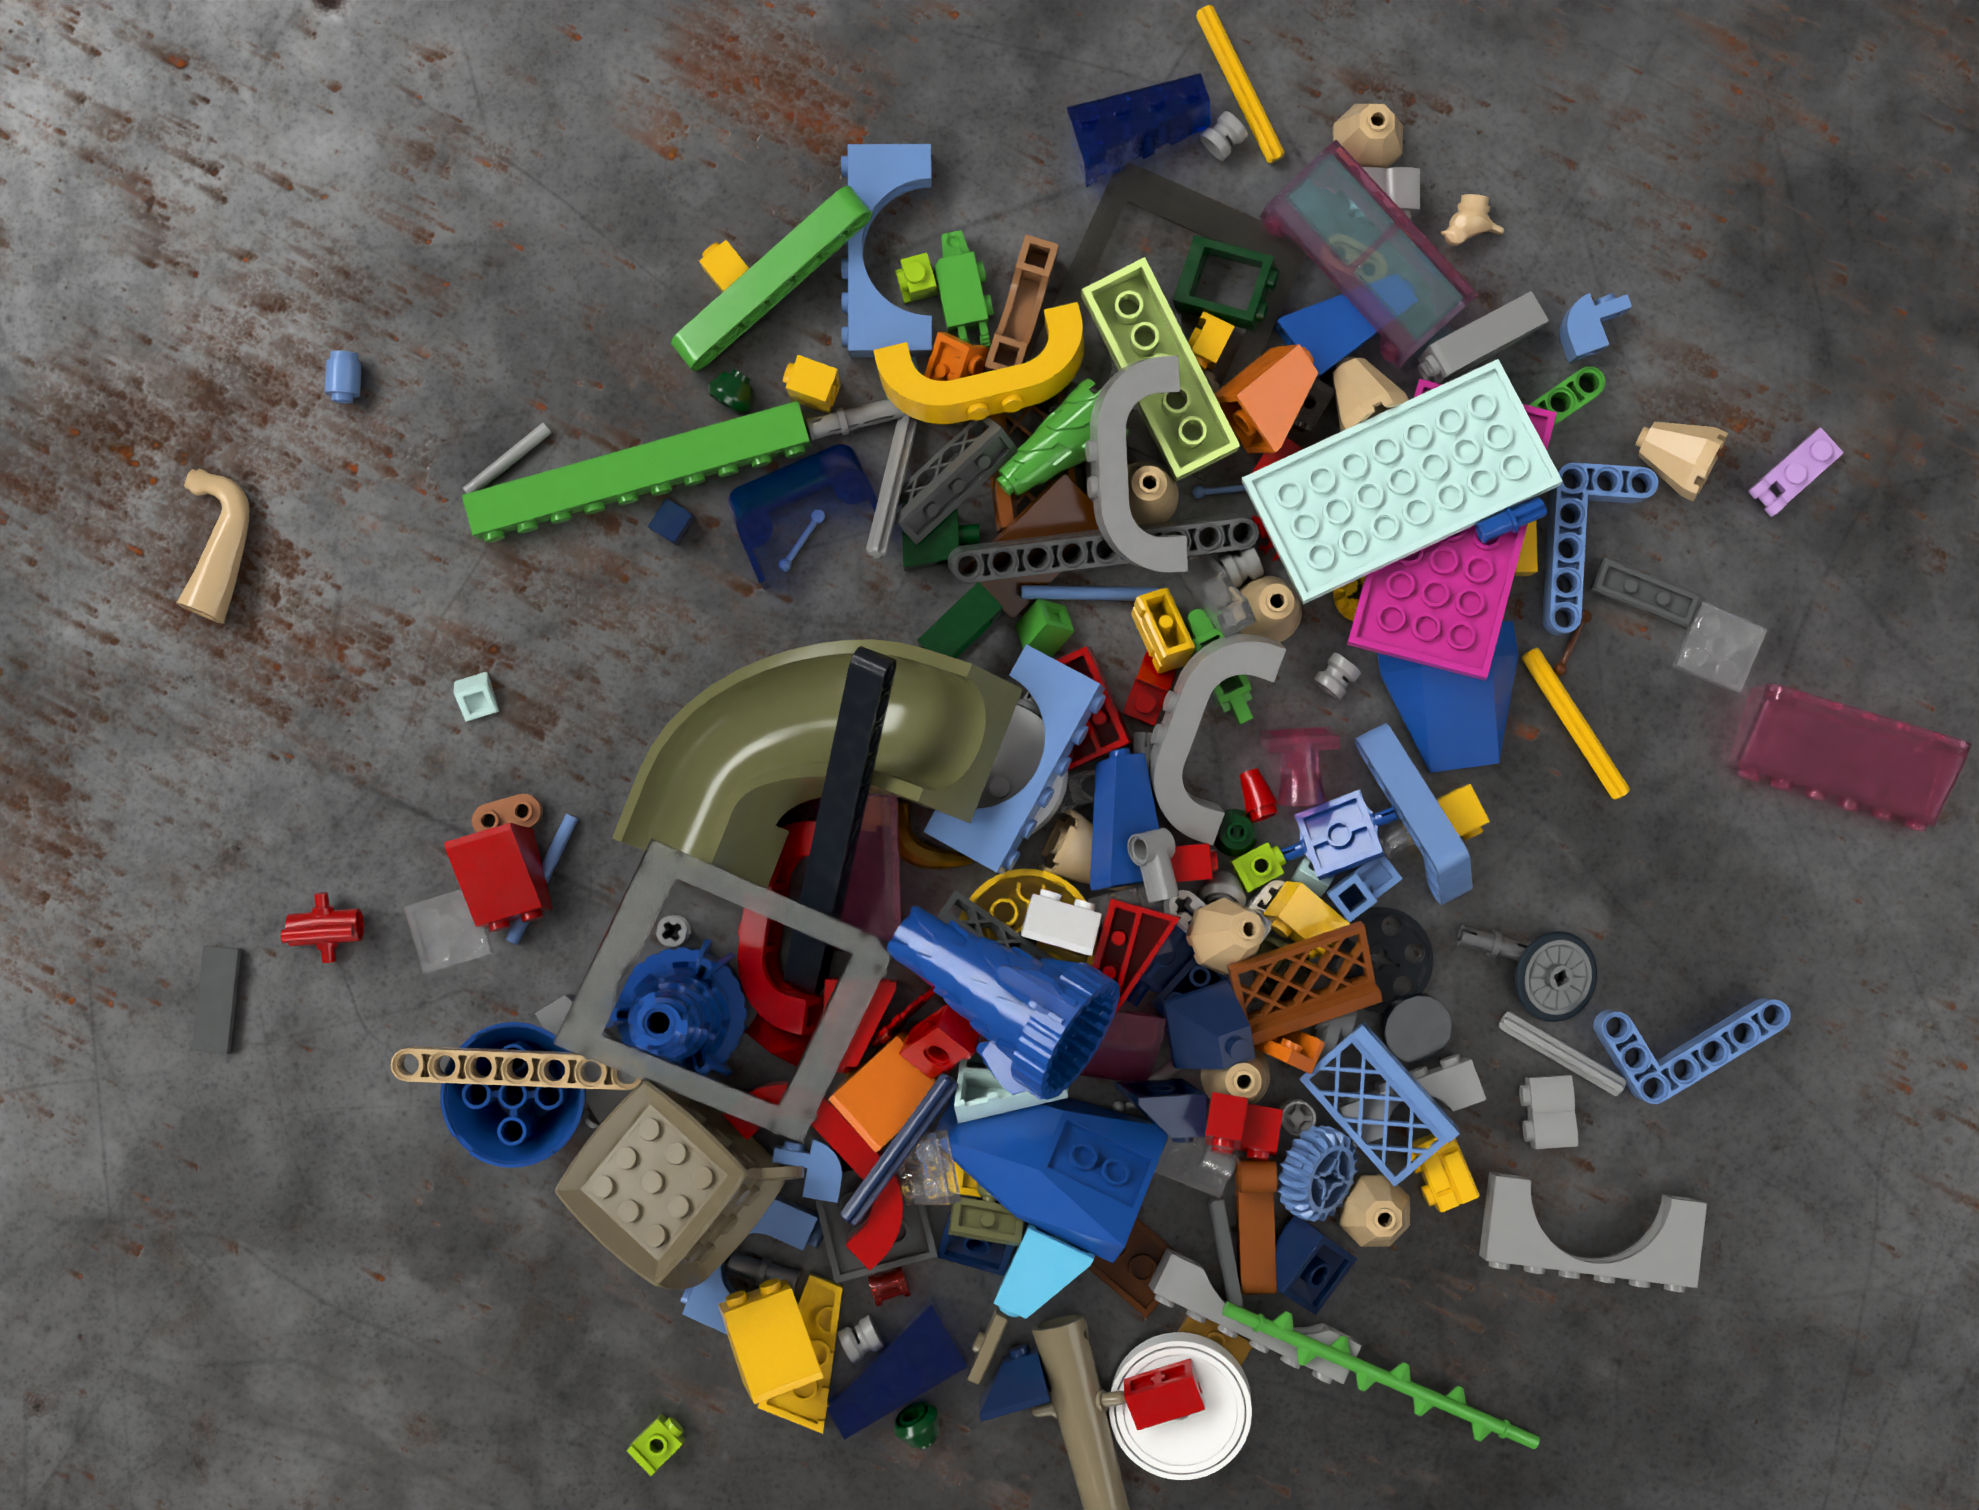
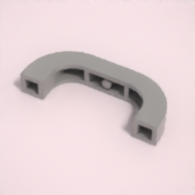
M1178 356L1146 358L1131 363L1115 373L1097 396L1091 413L1090 440L1086 441L1085 444L1087 462H1091L1092 476H1089L1087 479V492L1089 498H1093L1094 514L1099 530L1107 544L1116 554L1129 563L1148 570L1187 572L1186 536L1178 534L1153 536L1146 533L1134 521L1129 506L1126 422L1128 415L1134 405L1148 395L1180 392Z
M1251 634L1231 635L1213 641L1199 650L1187 662L1178 677L1174 690H1169L1163 703V711H1166L1162 723L1155 725L1151 736V743L1154 744L1150 754L1148 772L1151 789L1155 800L1168 821L1181 833L1194 840L1209 843V845L1213 846L1225 814L1218 803L1189 793L1184 788L1182 779L1183 768L1209 697L1219 683L1235 675H1252L1274 682L1286 652V648L1279 641Z

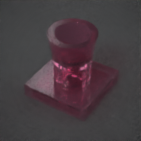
M1329 726L1260 730L1261 745L1268 753H1281L1278 804L1309 806L1327 802L1322 782L1319 750L1340 749V735Z

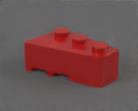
M1083 647L1057 659L1062 664L1100 683L1105 688L1103 695L1106 696L1097 714L1092 713L1088 719L1086 726L1089 729L1083 742L1079 746L1075 744L1068 757L1072 760L1067 771L1133 743L1092 647Z
M1116 898L1110 899L1092 967L1098 969L1120 985V998L1116 1013L1121 1009L1181 919L1180 916Z

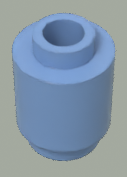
M331 351L330 359L326 360L325 394L332 396V402L348 404L353 403V398L360 397L362 363L358 361V354L355 352Z

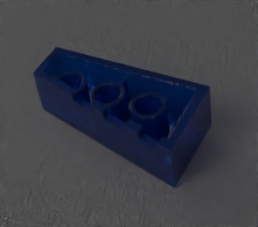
M1201 73L1067 107L1069 134L1086 188L1097 183V178L1108 172H1111L1113 175L1125 169L1124 164L1136 158L1142 157L1145 159L1155 154V149L1167 143L1173 145L1211 126L1210 98Z
M933 1298L885 1344L884 1348L880 1349L863 1368L829 1399L826 1409L844 1440L968 1367L966 1354Z

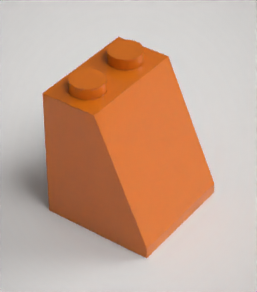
M1300 344L1268 349L1214 393L1235 436L1247 453H1275L1282 447L1319 373L1313 365V356Z
M904 1027L843 1079L828 1098L875 1152H878L901 1130L941 1075L939 1074L930 1079L899 1055L909 1034Z

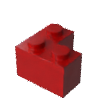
M1212 1092L1205 1133V1145L1212 1146L1211 1151L1215 1153L1233 1155V1150L1247 1152V1157L1250 1159L1268 1161L1269 1156L1276 1157L1283 1110L1248 1104V1098Z

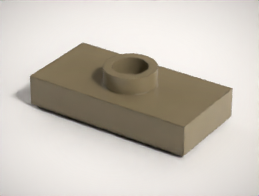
M997 1308L993 1313L986 1332H978L971 1351L975 1352L976 1355L969 1368L967 1380L978 1385L982 1383L1008 1323V1315Z

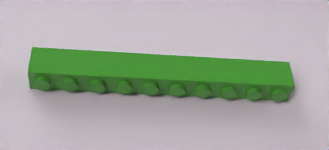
M795 401L462 495L472 535L479 540L484 539L485 543H490L505 538L504 533L517 530L518 533H527L538 529L539 523L551 520L552 524L569 521L572 519L571 514L584 511L586 515L595 514L605 510V505L618 501L619 505L634 503L639 500L638 495L651 492L652 496L666 494L672 491L671 486L685 483V486L698 485L706 481V476L717 473L719 477L730 476L739 472L738 467L752 464L753 468L766 466L772 463V458L784 454L786 458L798 457L805 454V449L812 447L801 406L799 401Z

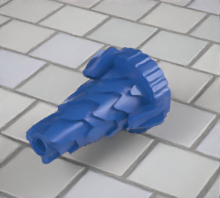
M919 906L911 908L910 915L899 925L887 947V952L895 960L935 985L936 987L933 991L942 996L955 1012L970 1021V1025L975 1031L989 1040L979 1043L976 1052L982 1057L995 1079L1012 1095L1027 1091L1040 1100H1048L1059 1096L1078 1078L1098 1050L1113 1021L1120 998V985L1118 982L1087 963L1041 958L1039 961L1020 948L1012 947L1009 949L994 940L982 936L979 937L953 920H950L947 924Z
M705 939L701 948H670L650 955L644 962L635 966L632 974L626 977L623 982L624 987L619 991L618 997L605 994L603 1002L610 1006V1021L603 1022V1028L617 1025L618 1032L622 1036V1042L625 1048L629 1049L631 1055L640 1056L648 1065V1070L655 1071L658 1075L664 1077L673 1076L679 1079H684L687 1076L696 1077L702 1089L709 1087V1071L714 1069L727 1077L733 1072L727 1065V1060L733 1055V1051L740 1046L742 1036L747 1031V1019L750 1014V1008L747 1005L748 999L742 988L740 978L735 974V969L729 964L735 955L732 952H729L723 958L714 955L711 950L713 940ZM657 1011L665 1013L669 1018V1028L665 1032H658L651 1025L652 1015Z

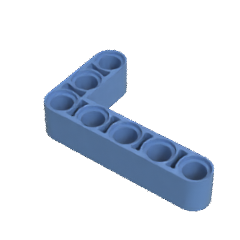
M1568 463L1557 470L1561 479L1563 473H1569L1574 476L1576 487L1575 489H1569L1562 482L1560 486L1549 490L1542 621L1545 630L1551 635L1562 636L1577 629L1581 622L1588 501L1639 503L1656 492L1659 484L1658 477L1651 469L1635 466ZM1598 475L1609 479L1611 485L1609 491H1603L1597 485ZM1634 477L1641 479L1645 484L1644 493H1637L1633 489L1632 479ZM1562 507L1572 510L1574 514V522L1572 524L1562 520L1560 516ZM1560 542H1567L1572 547L1573 553L1571 558H1565L1559 553L1558 546ZM1559 576H1564L1570 581L1571 588L1568 593L1558 589L1556 581ZM1557 610L1564 611L1567 614L1569 623L1566 628L1557 625L1555 621Z
M1384 723L1354 739L1355 745L1362 759L1424 857L1426 880L1437 902L1443 905L1472 890L1469 853L1390 726Z
M1769 998L1757 999L1658 1060L1654 1058L1627 1014L1614 1010L1602 1011L1596 1016L1593 1028L1620 1075L1626 1079V1084L1631 1093L1641 1101L1659 1104L1784 1029L1790 1021L1791 1013L1789 1007L1780 1000ZM1771 1005L1775 1010V1018L1771 1023L1767 1024L1763 1013ZM1616 1017L1619 1020L1620 1029L1618 1033L1610 1036L1606 1025L1611 1018ZM1742 1023L1746 1034L1741 1041L1737 1042L1733 1032L1735 1027ZM1712 1041L1715 1044L1716 1053L1713 1058L1707 1060L1703 1053L1704 1047L1708 1042ZM1634 1047L1638 1052V1060L1634 1065L1628 1066L1625 1061V1054L1630 1048ZM1683 1060L1686 1064V1072L1682 1077L1677 1078L1673 1072L1674 1065L1677 1061ZM1654 1078L1657 1089L1652 1095L1647 1096L1643 1090L1644 1083L1648 1079Z

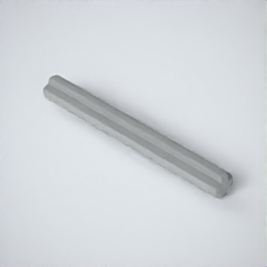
M904 415L903 418L897 420L866 547L867 554L873 556L874 559H880L881 556L887 555L917 429V421L908 415Z

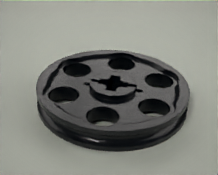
M1387 907L1368 908L1352 920L1350 924L1362 921L1365 925L1371 955L1379 954L1382 949L1385 951L1384 957L1389 959L1388 961L1399 965L1398 967L1389 964L1380 965L1379 969H1376V962L1371 960L1376 985L1381 990L1383 1002L1363 1009L1373 1012H1386L1390 1004L1401 997L1395 993L1393 988L1394 981L1400 976H1406L1410 979L1412 983L1410 995L1422 993L1432 974L1433 951L1430 940L1421 925L1406 913ZM1389 916L1397 918L1400 922V931L1392 937L1385 935L1382 931V922ZM1349 937L1345 938L1339 949L1350 953L1356 943L1352 942ZM1411 943L1419 944L1423 950L1422 959L1417 963H1411L1405 957V949ZM1334 954L1327 964L1328 970L1337 973L1336 963L1340 956ZM1355 963L1353 973L1345 976V978L1351 979L1363 975V967Z

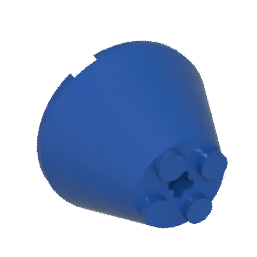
M504 1022L486 1027L471 1035L459 1047L572 1052L568 1045L551 1031L525 1022ZM480 1057L476 1063L477 1071L483 1076H489L492 1070L491 1062L486 1057ZM450 1058L444 1073L449 1075L455 1070V1062L452 1058ZM516 1058L513 1062L512 1068L515 1075L521 1078L526 1077L529 1070L526 1061ZM554 1059L549 1064V1073L556 1079H562L565 1074V1066L559 1060ZM441 1083L440 1103L442 1114L450 1133L469 1151V1154L491 1165L514 1168L533 1165L549 1158L571 1139L583 1116L586 1089L520 1086L522 1091H518V1086Z

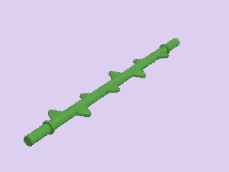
M1226 1302L1223 1307V1316L1251 1327L1254 1332H1263L1295 1346L1298 1364L1305 1366L1316 1356L1355 1372L1358 1390L1365 1392L1372 1384L1378 1382L1413 1397L1414 1413L1416 1415L1422 1416L1434 1406L1471 1422L1474 1439L1479 1442L1489 1433L1494 1432L1502 1439L1506 1437L1531 1449H1536L1539 1445V1436L1510 1424V1421L1506 1419L1500 1420L1466 1405L1464 1388L1456 1386L1445 1396L1410 1381L1409 1364L1405 1362L1400 1363L1389 1372L1350 1355L1348 1338L1345 1336H1340L1330 1346L1293 1330L1292 1314L1287 1311L1272 1321L1265 1318L1264 1314H1255L1230 1302Z

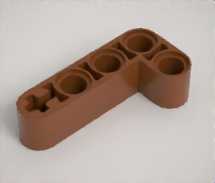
M1247 1156L1235 1157L1237 1263L1241 1295L1276 1294L1274 1192H1277V1166L1272 1156H1269L1268 1161L1254 1160Z

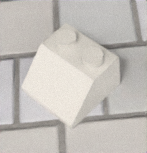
M1041 889L1040 895L1032 894L1020 935L1092 956L1102 915L1101 913L1094 912L1096 904L1075 899L1073 906L1060 902L1061 894Z

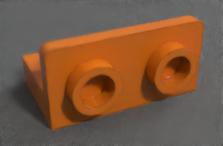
M938 332L924 376L937 381H950L980 374L984 371L989 348L983 345H971L947 332Z
M1298 1030L1254 1045V1048L1312 1074L1325 1042Z

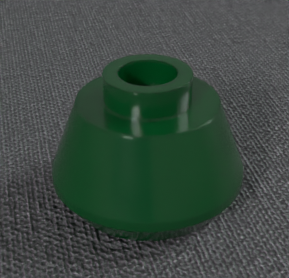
M735 369L730 374L722 372L707 385L708 394L727 408L739 414L744 413L750 409L753 389L748 384L751 379Z
M1229 809L1224 811L1225 814L1214 845L1225 855L1241 856L1252 850L1258 840L1259 831L1257 823L1252 822L1250 815H1246L1243 810Z
M916 1402L907 1406L895 1419L893 1428L895 1435L912 1448L925 1449L935 1443L940 1432L937 1408L927 1402Z

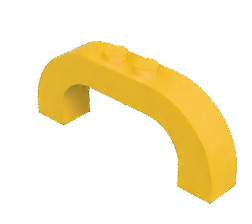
M1078 302L1044 309L1048 342L1044 350L1034 359L1026 363L955 380L937 381L919 373L912 363L907 342L875 349L873 352L882 387L890 401L903 413L917 420L933 424H954L969 420L978 421L990 415L1016 412L1024 407L1044 402L1061 392L1073 380L1081 366L1085 347L1083 323Z

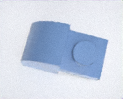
M1588 293L1581 297L1565 313L1560 324L1559 335L1568 363L1600 353L1609 346L1601 323L1622 316L1632 308L1628 294L1616 298L1615 294L1612 293L1593 302L1591 294Z
M1383 856L1350 871L1336 882L1326 894L1347 922L1350 923L1378 902L1376 899L1403 878L1386 856Z
M814 1137L811 1151L804 1150V1143L784 1140L783 1146L776 1145L772 1162L807 1168L802 1197L838 1203L843 1180V1164L840 1155L828 1142Z

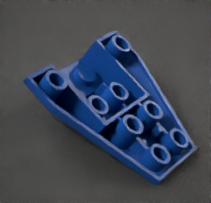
M1503 621L1501 624L1486 681L1377 653L1380 676L1429 773L1498 764L1500 762L1518 660L1513 621Z

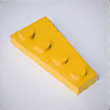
M810 1273L798 1303L823 1378L759 1402L757 1407L822 1434L825 1428L843 1285Z

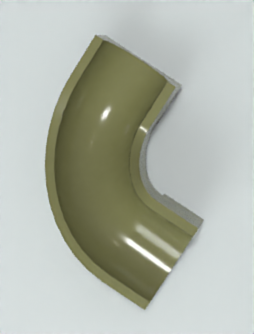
M871 639L825 642L791 649L763 658L734 671L710 685L688 702L667 723L650 747L638 771L612 838L697 871L696 875L764 898L789 834L788 830L778 827L776 824L788 810L796 805L822 797L849 664L853 654L860 646L894 658L897 661L869 794L890 795L907 799L971 824L1023 689L972 663L918 646L894 641Z

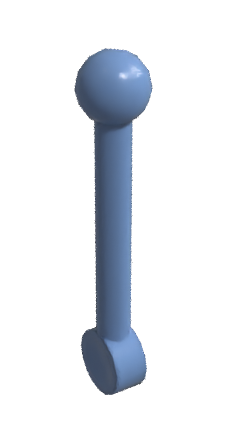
M1197 485L1193 487L1192 495L1200 499L1204 495L1243 492L1246 489L1244 485L1210 488Z
M814 510L812 512L810 524L788 556L779 561L778 567L781 571L787 572L792 568V560L817 524L824 522L825 514L822 510Z

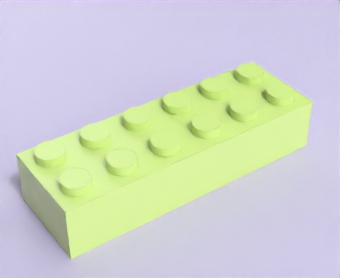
M1144 257L1083 288L1081 297L1118 371L1131 363L1146 358L1178 356L1180 392L1155 393L1142 398L1136 403L1174 481L1177 482L1237 452L1240 444L1146 258Z

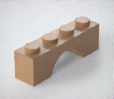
M1025 235L1009 295L992 340L984 372L1025 362L1056 263L1059 244Z

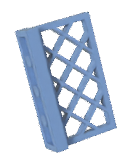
M1364 1021L1316 1063L1312 1074L1305 1072L1299 1078L1394 1187L1447 1142L1450 1143L1460 1134V1129ZM1351 1043L1362 1054L1361 1068L1340 1066L1341 1052ZM1336 1057V1066L1327 1065ZM1366 1059L1375 1069L1365 1068ZM1320 1070L1336 1071L1335 1091L1320 1090L1311 1078ZM1340 1071L1361 1073L1360 1093L1339 1091ZM1365 1073L1380 1074L1385 1079V1095L1364 1093ZM1390 1086L1399 1096L1389 1095ZM1326 1096H1334V1105ZM1338 1096L1360 1098L1358 1118L1344 1117L1338 1111ZM1364 1098L1385 1100L1384 1120L1363 1118ZM1389 1100L1404 1101L1409 1106V1122L1388 1120ZM1414 1113L1423 1123L1413 1122ZM1350 1123H1358V1132ZM1362 1123L1384 1125L1383 1145L1369 1144L1361 1137ZM1387 1126L1409 1127L1408 1147L1386 1145ZM1413 1127L1429 1129L1437 1140L1428 1148L1412 1147ZM1374 1150H1382V1159ZM1386 1151L1408 1152L1407 1166L1396 1175L1385 1164ZM1412 1153H1421L1411 1162Z

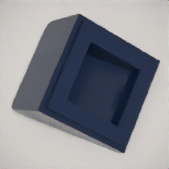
M666 498L647 527L677 546L696 517Z

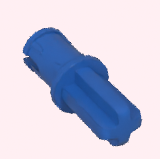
M1535 497L1512 508L1507 507L1503 512L1476 522L1475 530L1483 544L1510 531L1517 533L1519 527L1545 517L1547 514L1546 505L1542 499Z

